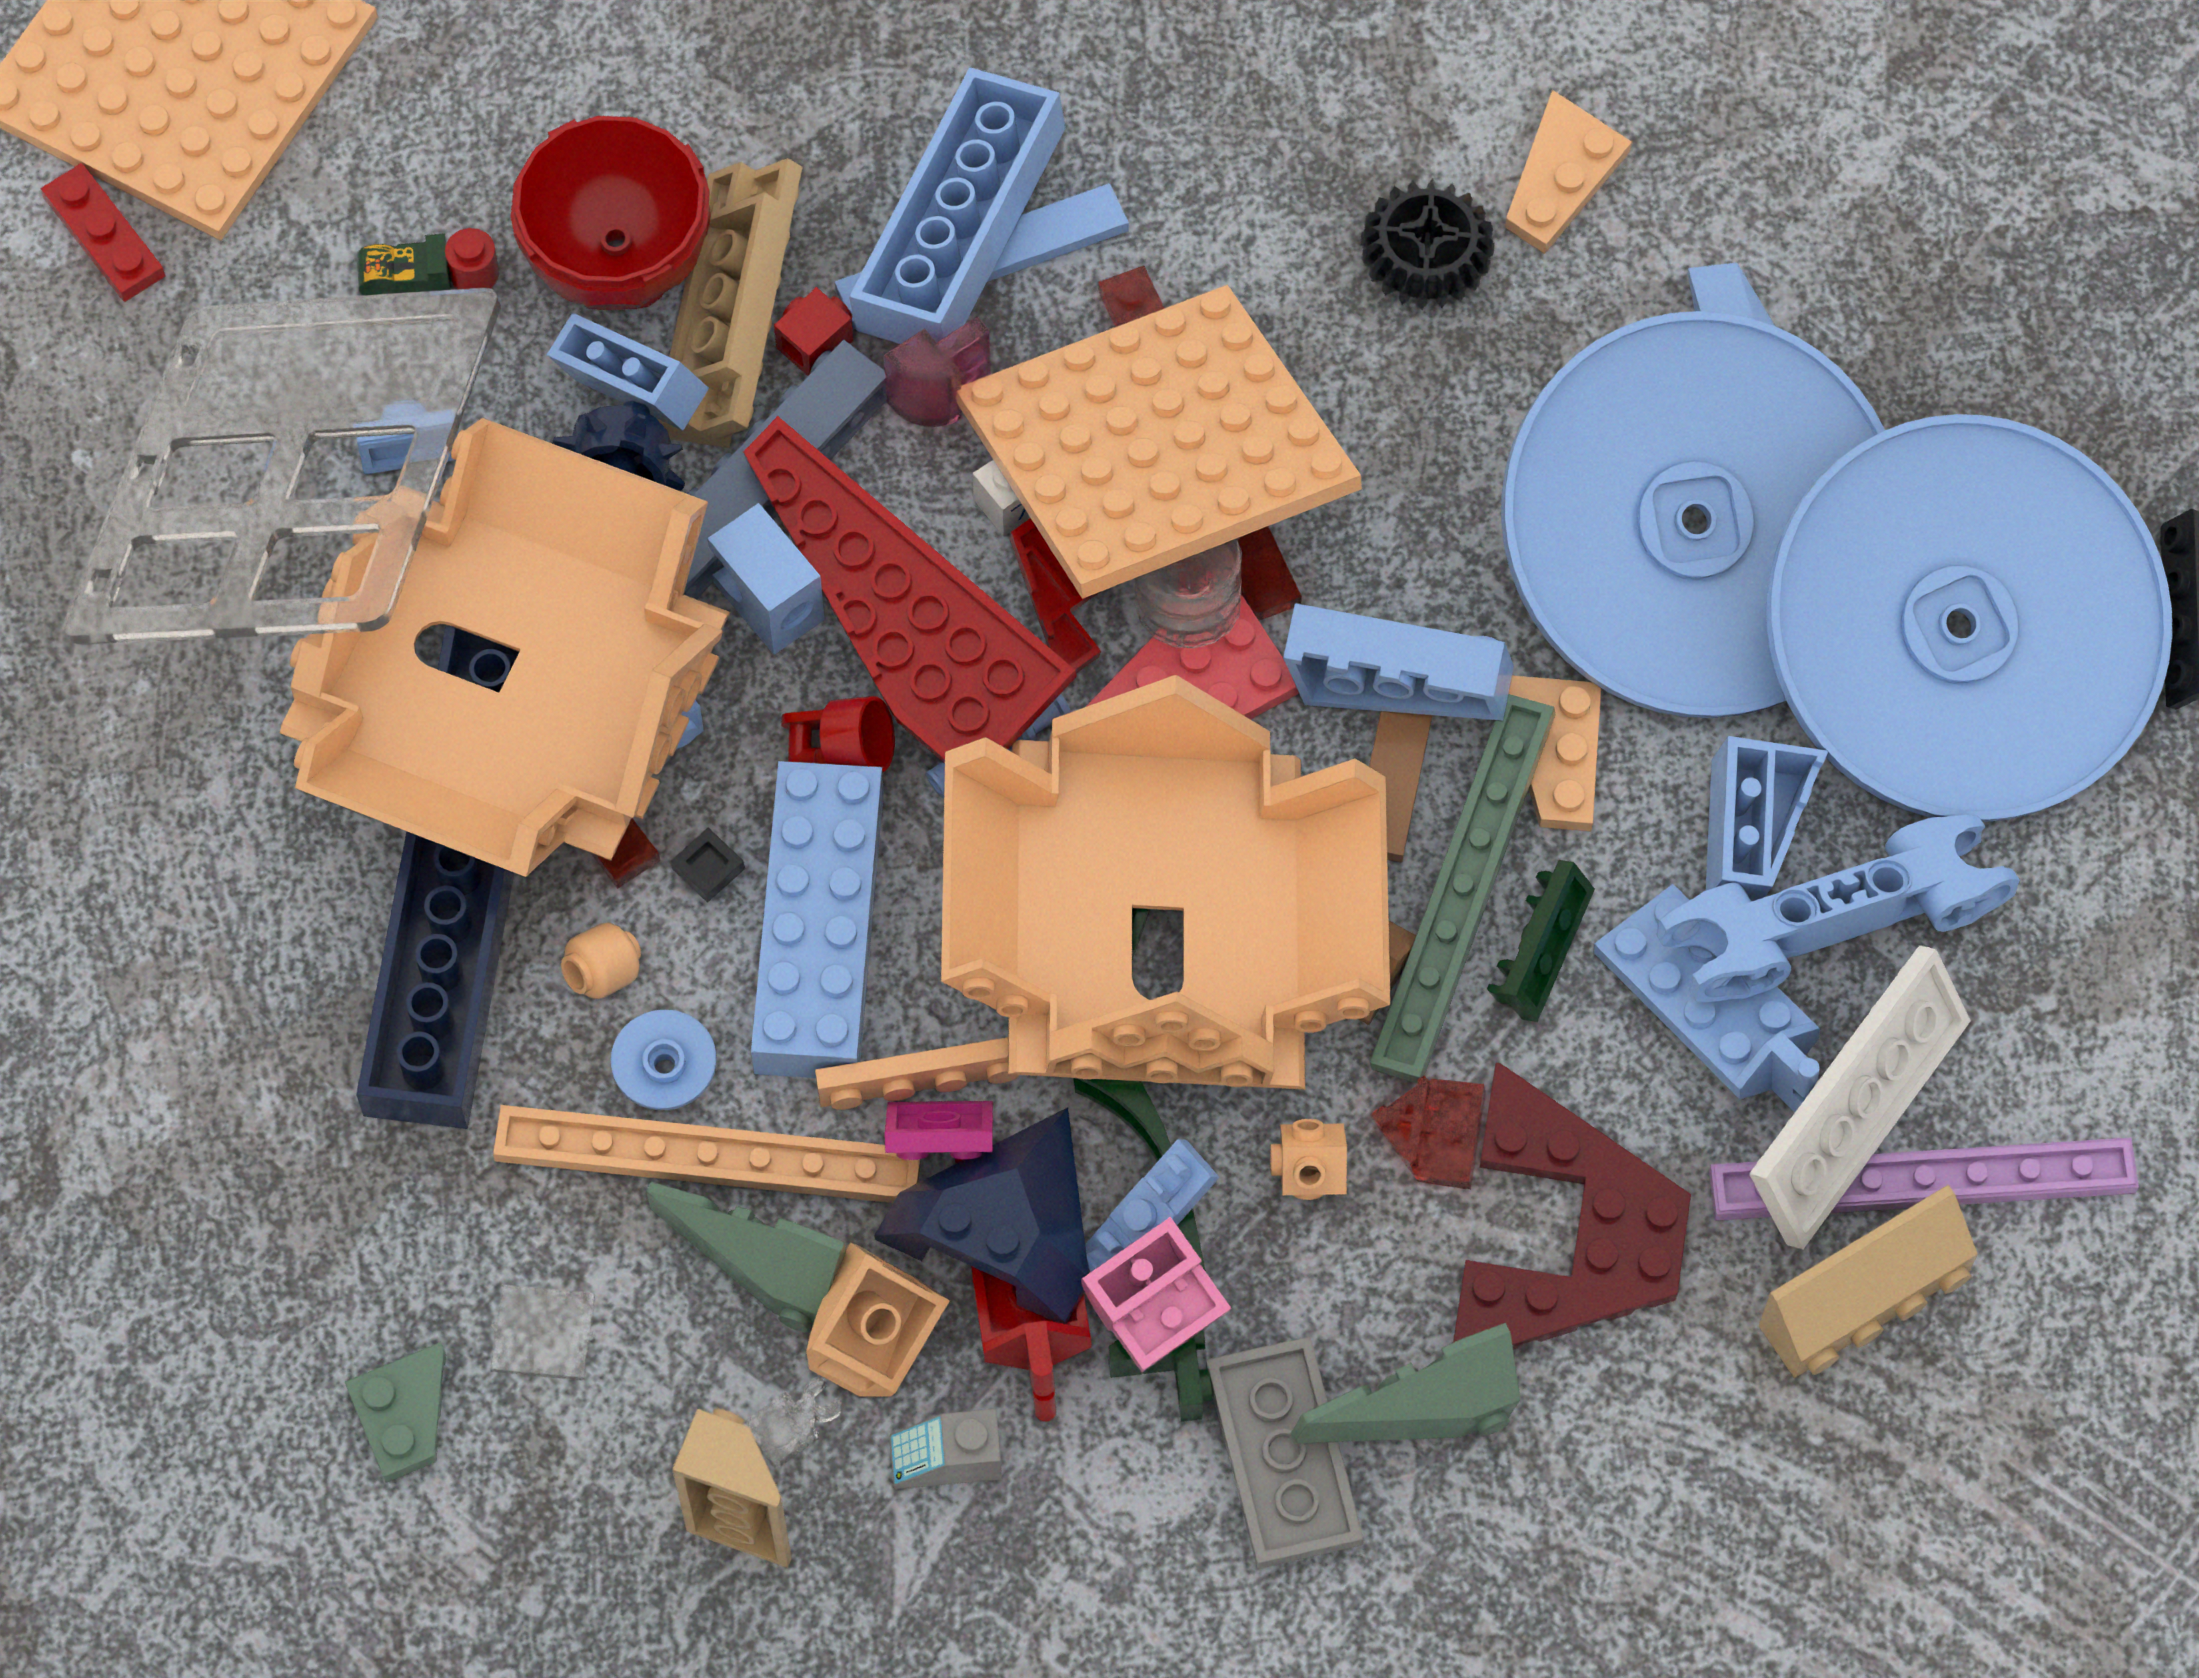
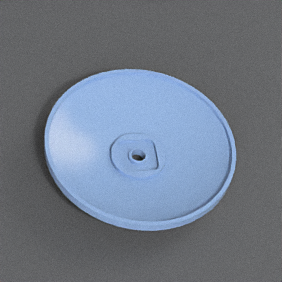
M1690 311L1645 318L1620 327L1597 339L1580 351L1550 379L1530 406L1513 440L1503 480L1501 524L1504 549L1518 594L1532 621L1548 643L1568 664L1592 683L1631 704L1659 713L1681 717L1719 718L1761 711L1786 702L1776 676L1767 633L1766 600L1769 575L1776 548L1788 520L1813 483L1838 459L1860 443L1885 431L1863 393L1840 367L1804 340L1774 325L1750 317L1729 313ZM1694 507L1705 514L1707 526L1703 533L1693 534L1685 529L1682 523V514L1686 508Z
M1968 414L1932 416L1903 423L1882 431L1860 443L1832 464L1813 483L1800 500L1782 533L1769 575L1766 605L1770 654L1778 682L1799 725L1817 749L1828 751L1826 758L1831 764L1856 785L1883 801L1926 817L1971 814L1979 816L1982 822L2002 821L2034 814L2067 800L2088 788L2105 775L2127 753L2152 715L2164 685L2172 642V607L2162 560L2148 527L2120 486L2081 451L2049 433L2013 420ZM1951 612H1960L1968 618L1971 628L1967 638H1957L1949 632L1947 617Z

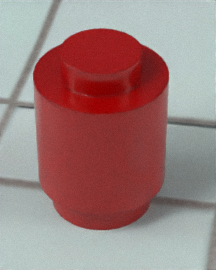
M465 228L457 231L448 239L445 246V255L453 285L459 291L470 296H480L489 292L499 278L498 260L492 238L483 230Z

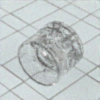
M1237 538L1134 578L1136 583L1135 609L1141 625L1154 639L1172 647L1198 648L1215 643L1231 631L1240 616L1242 599V551Z

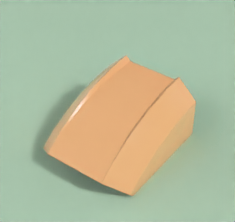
M850 1242L830 1290L822 1299L810 1333L806 1350L809 1370L859 1397H891L898 1390L950 1300L911 1274Z

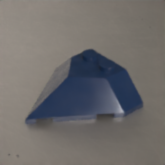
M1068 1107L994 1144L992 1152H982V1156L978 1158L964 1159L899 1192L875 1233V1240L920 1261H923L931 1247L1016 1287L1017 1305L1051 1321L1067 1324L1085 1292L1081 1280L1089 1274Z

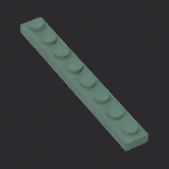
M1508 694L1503 721L1495 720L1370 1060L1371 1069L1374 1071L1422 1084L1556 715L1554 706Z

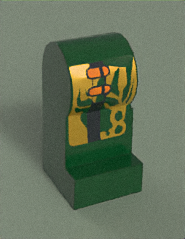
M445 234L425 235V242L397 244V246L373 244L361 248L357 252L359 293L372 300L452 297V283L445 255L447 243Z

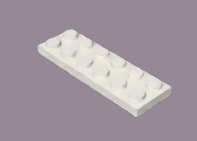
M1918 946L1749 1175L1786 1245L1800 1249L1806 1247L1971 1020L1936 949Z

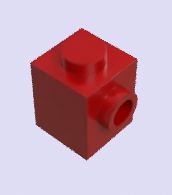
M816 287L804 298L802 296L795 298L784 310L782 318L774 324L776 349L809 376L813 364L823 352L827 350L832 352L843 340L849 344L853 342L852 313L839 298L835 296L829 298Z

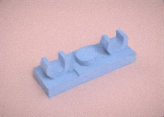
M1177 1139L1087 1241L1085 1247L1088 1270L1090 1272L1169 1217L1178 1225L1220 1178L1187 1140Z

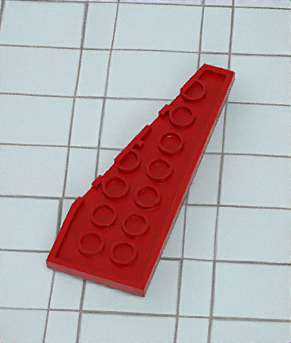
M779 416L743 451L749 466L795 546L821 576L822 593L896 722L944 764L946 751L985 737L1008 750L1077 677L1076 670Z

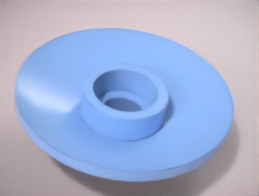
M666 1009L650 1011L631 1020L618 1034L611 1052L612 1074L621 1092L634 1103L653 1110L677 1109L696 1100L711 1083L717 1062L715 1045L707 1029L698 1020L686 1013ZM663 1060H669L675 1064L673 1070L669 1073L658 1072L655 1069L656 1065Z

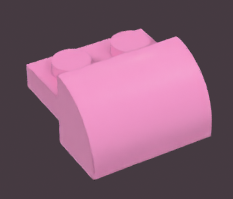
M1171 1217L1081 1280L1085 1294L1107 1330L1113 1331L1141 1372L1147 1370L1231 1310L1228 1302L1200 1265L1202 1260Z

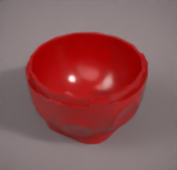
M595 116L579 122L573 119L548 132V138L534 148L513 185L510 218L516 242L533 271L558 295L571 302L582 304L587 309H639L649 307L661 299L666 291L678 286L696 266L710 225V190L704 173V167L690 145H684L669 131L636 117ZM621 240L624 242L622 245L618 247H612L608 245L611 241Z

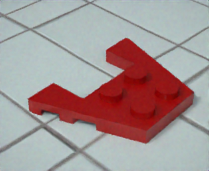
M1030 518L1012 530L1009 539L1047 646L1078 673L1098 659L1101 650L1072 612L1100 592L1082 599ZM1198 553L1160 569L1184 598L1204 584L1221 565L1208 554L1203 556Z

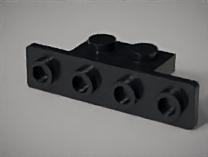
M2189 509L2163 523L2160 529L2161 560L2168 581L2172 607V642L2169 665L2164 681L2166 706L2175 710L2199 699V511L2195 509Z

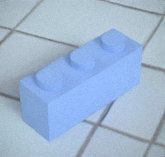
M575 313L571 314L547 353L549 358L577 382L622 403L628 401L642 403L649 408L650 415L682 431L709 389L681 362Z

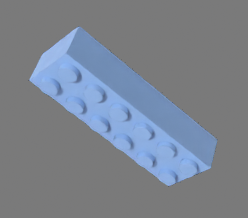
M969 67L849 295L858 332L944 358L949 357L1065 130L1059 92Z
M778 761L751 1045L754 1074L816 1078L815 1069L861 1062L884 795L882 767Z

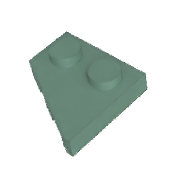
M442 1342L345 1381L349 1395L386 1483L433 1464L437 1460L439 1439L437 1430L438 1420L441 1417L443 1366L446 1364V1353Z

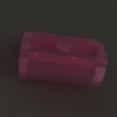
M978 316L937 343L923 329L884 355L886 398L890 407L906 421L919 426L940 427L962 419V410L956 401L957 391L961 390L962 385L991 375L989 329Z

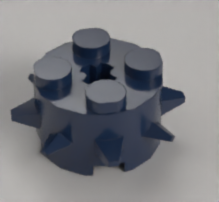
M628 401L623 405L599 407L591 412L579 415L574 425L572 436L554 437L551 442L557 446L678 491H682L685 486V482L669 468L670 458L683 450L682 445L672 444L667 429L656 417L650 415V410L646 405L636 401Z

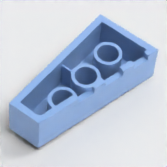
M1297 603L1294 605L1283 656L1304 705L1500 721L1504 719L1514 668L1505 642L1498 641L1492 637L1464 635Z

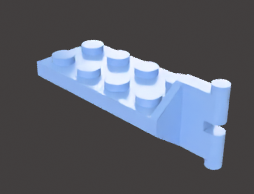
M1674 884L1670 885L1594 943V954L1740 1100L1772 1090L1795 1113L1814 1088V1085L1819 1080V1064L1816 1060L1808 1058L1806 1054L1818 1041L1820 1028L1778 987L1745 999L1700 1002L1694 999L1689 990L1693 980L1692 974L1698 971L1702 965L1717 957L1710 950L1699 946L1674 949L1666 947L1658 939L1656 934L1660 919L1689 901Z

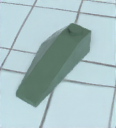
M650 1182L646 1192L652 1211L769 1310L779 1315L778 1319L784 1325L800 1332H807L809 1328L813 1327L822 1299L828 1294L846 1253L845 1242L781 1218L778 1219L775 1227L768 1226L756 1218L752 1210L736 1206L734 1210H730L728 1214L718 1211V1206L706 1197Z
M1503 1323L1441 1348L1444 1356L1436 1359L1419 1371L1413 1367L1412 1363L1396 1369V1373L1382 1381L1378 1386L1379 1390L1375 1392L1371 1391L1370 1386H1360L1303 1413L1291 1432L1294 1443L1461 1438L1476 1431H1479L1481 1436H1487L1503 1429L1510 1423L1509 1417L1521 1400L1511 1333L1507 1324Z

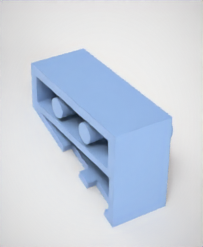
M1733 736L1726 738L1711 761L1706 890L1728 883H1739L1743 886L1751 901L1764 898L1779 873L1795 834L1794 830L1809 800L1817 774L1827 756V750Z

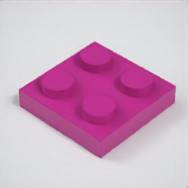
M993 1101L887 1102L885 1153H897L898 1158L905 1160H918L928 1157L929 1153L950 1152V1156L956 1159H974L982 1156V1152H992Z

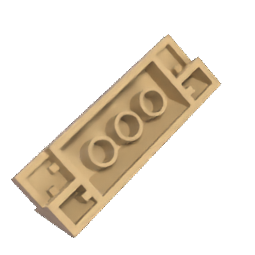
M789 158L758 170L752 169L743 162H738L708 175L710 225L697 264L686 277L669 357L681 362L709 389L683 431L658 419L667 429L671 440L730 448L733 433L748 429L754 412L753 402L758 378L763 369L762 359L766 339L772 325L771 316L775 296L781 282L780 272L785 248L790 239L789 229L794 205L799 196L798 186L802 166Z

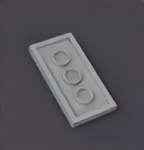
M1311 1336L1206 1359V1369H1209L1211 1389L1257 1569L1362 1546L1364 1538L1339 1443H1294L1291 1436L1293 1428L1303 1413L1328 1402Z

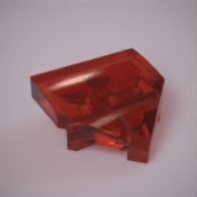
M1424 1075L1417 1080L1418 1084L1400 1098L1387 1107L1383 1104L1370 1114L1372 1120L1418 1182L1471 1190L1486 1095L1484 1084L1442 1079L1428 1080Z

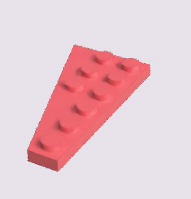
M1222 565L1087 706L1177 675L1251 720L1299 694V691L1282 655Z

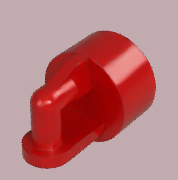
M877 696L831 700L822 710L790 712L783 714L781 717V726L789 729L788 762L882 767V773L889 768L895 751L893 719L885 702ZM820 729L821 747L811 748L812 730Z

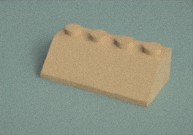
M1949 1184L1770 1292L1758 1326L1794 1378L1807 1370H1810L1813 1375L1824 1371L1839 1359L1838 1351L1852 1343L1857 1348L1870 1343L1883 1332L1884 1329L1881 1325L1897 1315L1901 1321L1909 1319L1927 1305L1928 1302L1925 1298L1940 1289L1945 1294L1951 1293L1971 1278L1972 1275L1969 1271L1978 1253L1956 1195Z
M697 1409L672 1469L686 1531L788 1568L792 1557L782 1498L750 1427L744 1425L745 1421L740 1416L727 1410L714 1409L711 1414Z

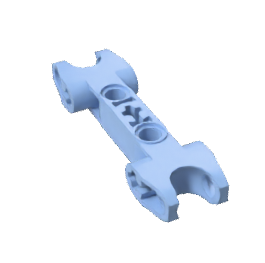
M1962 814L1932 817L1909 824L1896 831L1885 844V851L1889 855L1887 858L1876 859L1799 884L1755 901H1751L1743 886L1739 883H1728L1703 891L1695 898L1662 917L1659 921L1656 935L1663 946L1673 949L1699 946L1710 950L1717 957L1702 965L1698 971L1692 974L1693 980L1689 990L1696 1001L1715 1002L1745 999L1780 985L1791 972V965L1787 958L1800 956L1852 939L1923 913L1927 915L1934 928L1941 932L1972 924L1983 915L2015 896L2020 879L2011 868L1999 866L1979 869L1966 864L1960 858V856L1967 854L1976 845L1981 843V833L1985 825L1979 816Z

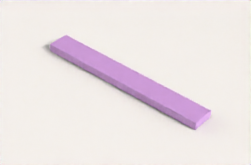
M2132 1138L1873 1154L1831 1213L1910 1208L1948 1184L1954 1191L1959 1205L2135 1194L2139 1185ZM1757 1162L1710 1165L1709 1176L1715 1221L1772 1217L1749 1175Z

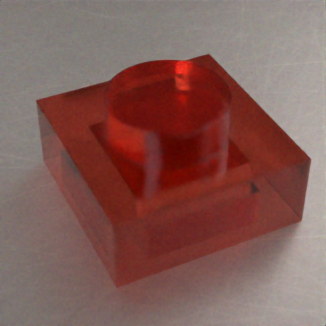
M631 818L612 860L591 853L617 889L660 861L659 852L633 818Z

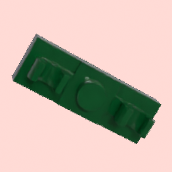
M1558 860L1553 873L1550 871L1537 873L1536 879L1546 890L1542 896L1528 895L1526 898V902L1534 912L1529 923L1522 931L1515 961L1509 959L1500 960L1497 967L1507 977L1505 984H1489L1487 990L1497 1002L1510 1004L1522 1020L1538 1022L1595 891V888L1578 866L1571 861Z

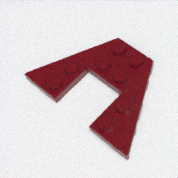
M1495 1063L1479 1168L1584 1184L1571 1277L1466 1260L1453 1342L1506 1323L1511 1333L1513 1350H1515L1521 1344L1535 1340L1545 1341L1577 1331V1327L1607 1318L1614 1320L1630 1315L1634 1310L1643 1307L1653 1308L1676 1301L1691 1194L1501 1063Z

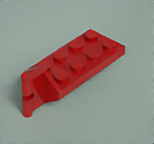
M955 1158V1164L958 1163V1162H960V1161H962V1160H964V1159H956V1158ZM971 1266L984 1361L986 1363L1029 1370L1035 1416L1044 1422L1052 1420L1056 1415L1053 1365L1091 1348V1335L1084 1294L1067 1324L1057 1323L1017 1305L1016 1287Z

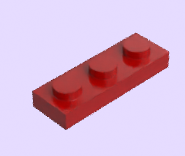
M80 163L40 188L45 201L123 302H126L166 277L163 266L83 163Z

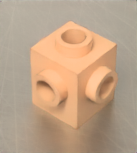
M1301 1119L1293 1124H1280V1144H1270L1271 1176H1281L1283 1195H1293L1299 1199L1313 1200L1323 1195L1347 1194V1143L1344 1123L1323 1124L1315 1119Z

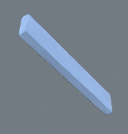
M1108 183L1022 214L987 282L1128 232L1129 222L1111 184ZM861 272L834 281L839 299L849 308L851 313L852 308L849 295ZM854 317L852 318L853 330L856 329Z

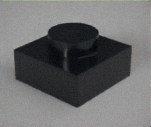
M709 827L671 860L672 870L707 903L745 869L744 860Z

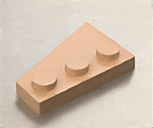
M1552 90L1508 211L1505 228L1545 254L1630 153L1632 141Z
M1512 675L1508 694L1554 706L1556 715L1529 787L1539 827L1591 832L1594 814L1601 688L1592 682Z

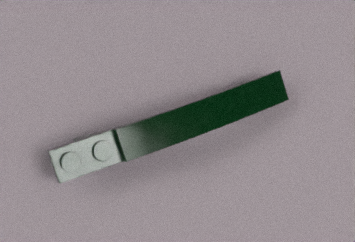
M1073 1078L1075 1093L1098 1103L1120 1118L1145 1143L1157 1162L1171 1147L1164 1124L1142 1081ZM1192 1208L1177 1227L1202 1260L1200 1265L1205 1270ZM1204 1329L1144 1372L1139 1370L1117 1339L1109 1346L1108 1363L1110 1378L1174 1371L1181 1422L1202 1420L1203 1402L1212 1401L1209 1369H1199L1196 1351L1205 1350Z

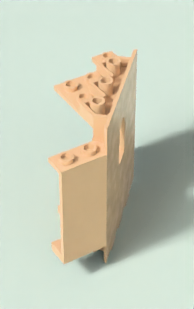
M481 418L466 430H461L453 443L451 458L456 460L453 475L447 479L443 486L440 503L407 490H402L393 506L384 503L369 515L362 516L353 534V544L355 546L339 554L334 563L331 578L324 588L321 603L325 607L321 615L320 627L306 638H300L292 651L290 666L295 668L291 683L294 701L281 724L280 734L301 741L294 760V766L299 769L295 785L296 789L527 877L563 842L612 860L631 818L638 817L643 819L659 786V780L652 778V775H657L662 770L668 755L673 756L689 723V718L681 715L682 712H688L691 709L698 693L703 694L717 665L719 656L711 652L714 646L721 640L722 629L730 612L684 595L708 501ZM439 624L450 625L519 651V654L498 693L421 662L414 648L418 636L430 626Z
M1177 675L1053 718L1049 741L1018 740L1012 745L1011 752L985 737L946 751L941 982L961 991L969 999L978 1000L996 1009L998 1014L1009 1017V1075L1305 1090V1032H1319L1324 1030L1326 1025L1344 1019H1361L1368 1016L1370 1011L1390 1005L1386 777L1357 759H1352L1301 777L1300 758L1295 755L1270 754V731ZM1132 908L1183 911V985L1179 993L1174 992L1149 1000L1139 994L1134 987L1132 979Z

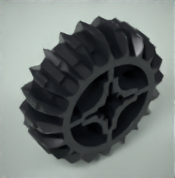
M1432 178L1427 184L1426 189H1420L1417 183L1412 180L1408 184L1407 193L1394 186L1390 191L1389 200L1381 197L1378 198V201L1375 203L1374 212H1369L1365 218L1364 227L1366 229L1361 232L1360 245L1363 248L1362 262L1364 266L1370 267L1369 276L1371 281H1383L1382 291H1384L1385 296L1394 291H1399V301L1402 305L1410 297L1418 298V305L1421 309L1427 305L1428 299H1435L1437 304L1443 308L1447 304L1448 295L1461 302L1465 297L1466 288L1476 291L1480 285L1481 276H1486V273L1490 270V258L1494 254L1495 243L1491 239L1493 227L1490 221H1485L1486 212L1483 205L1472 207L1473 198L1470 192L1457 197L1455 196L1456 188L1453 182L1443 191L1437 189V185ZM1426 232L1430 233L1429 244H1432L1430 245L1428 256L1425 255V244H1423L1425 243ZM1450 264V265L1445 266V267H1442V268H1437V267H1439V266H1441V265Z

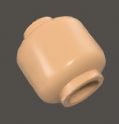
M609 922L598 924L571 938L566 944L564 957L561 960L562 974L574 992L592 999L605 998L630 985L638 977L639 959L641 957L640 945L630 932L623 931L619 926Z

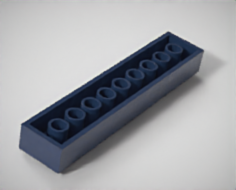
M446 625L437 669L499 693L519 651ZM407 831L356 1096L364 1117L468 1129L514 872Z

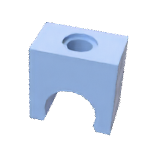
M759 503L707 538L709 548L725 566L712 575L713 583L773 655L825 620L821 576Z

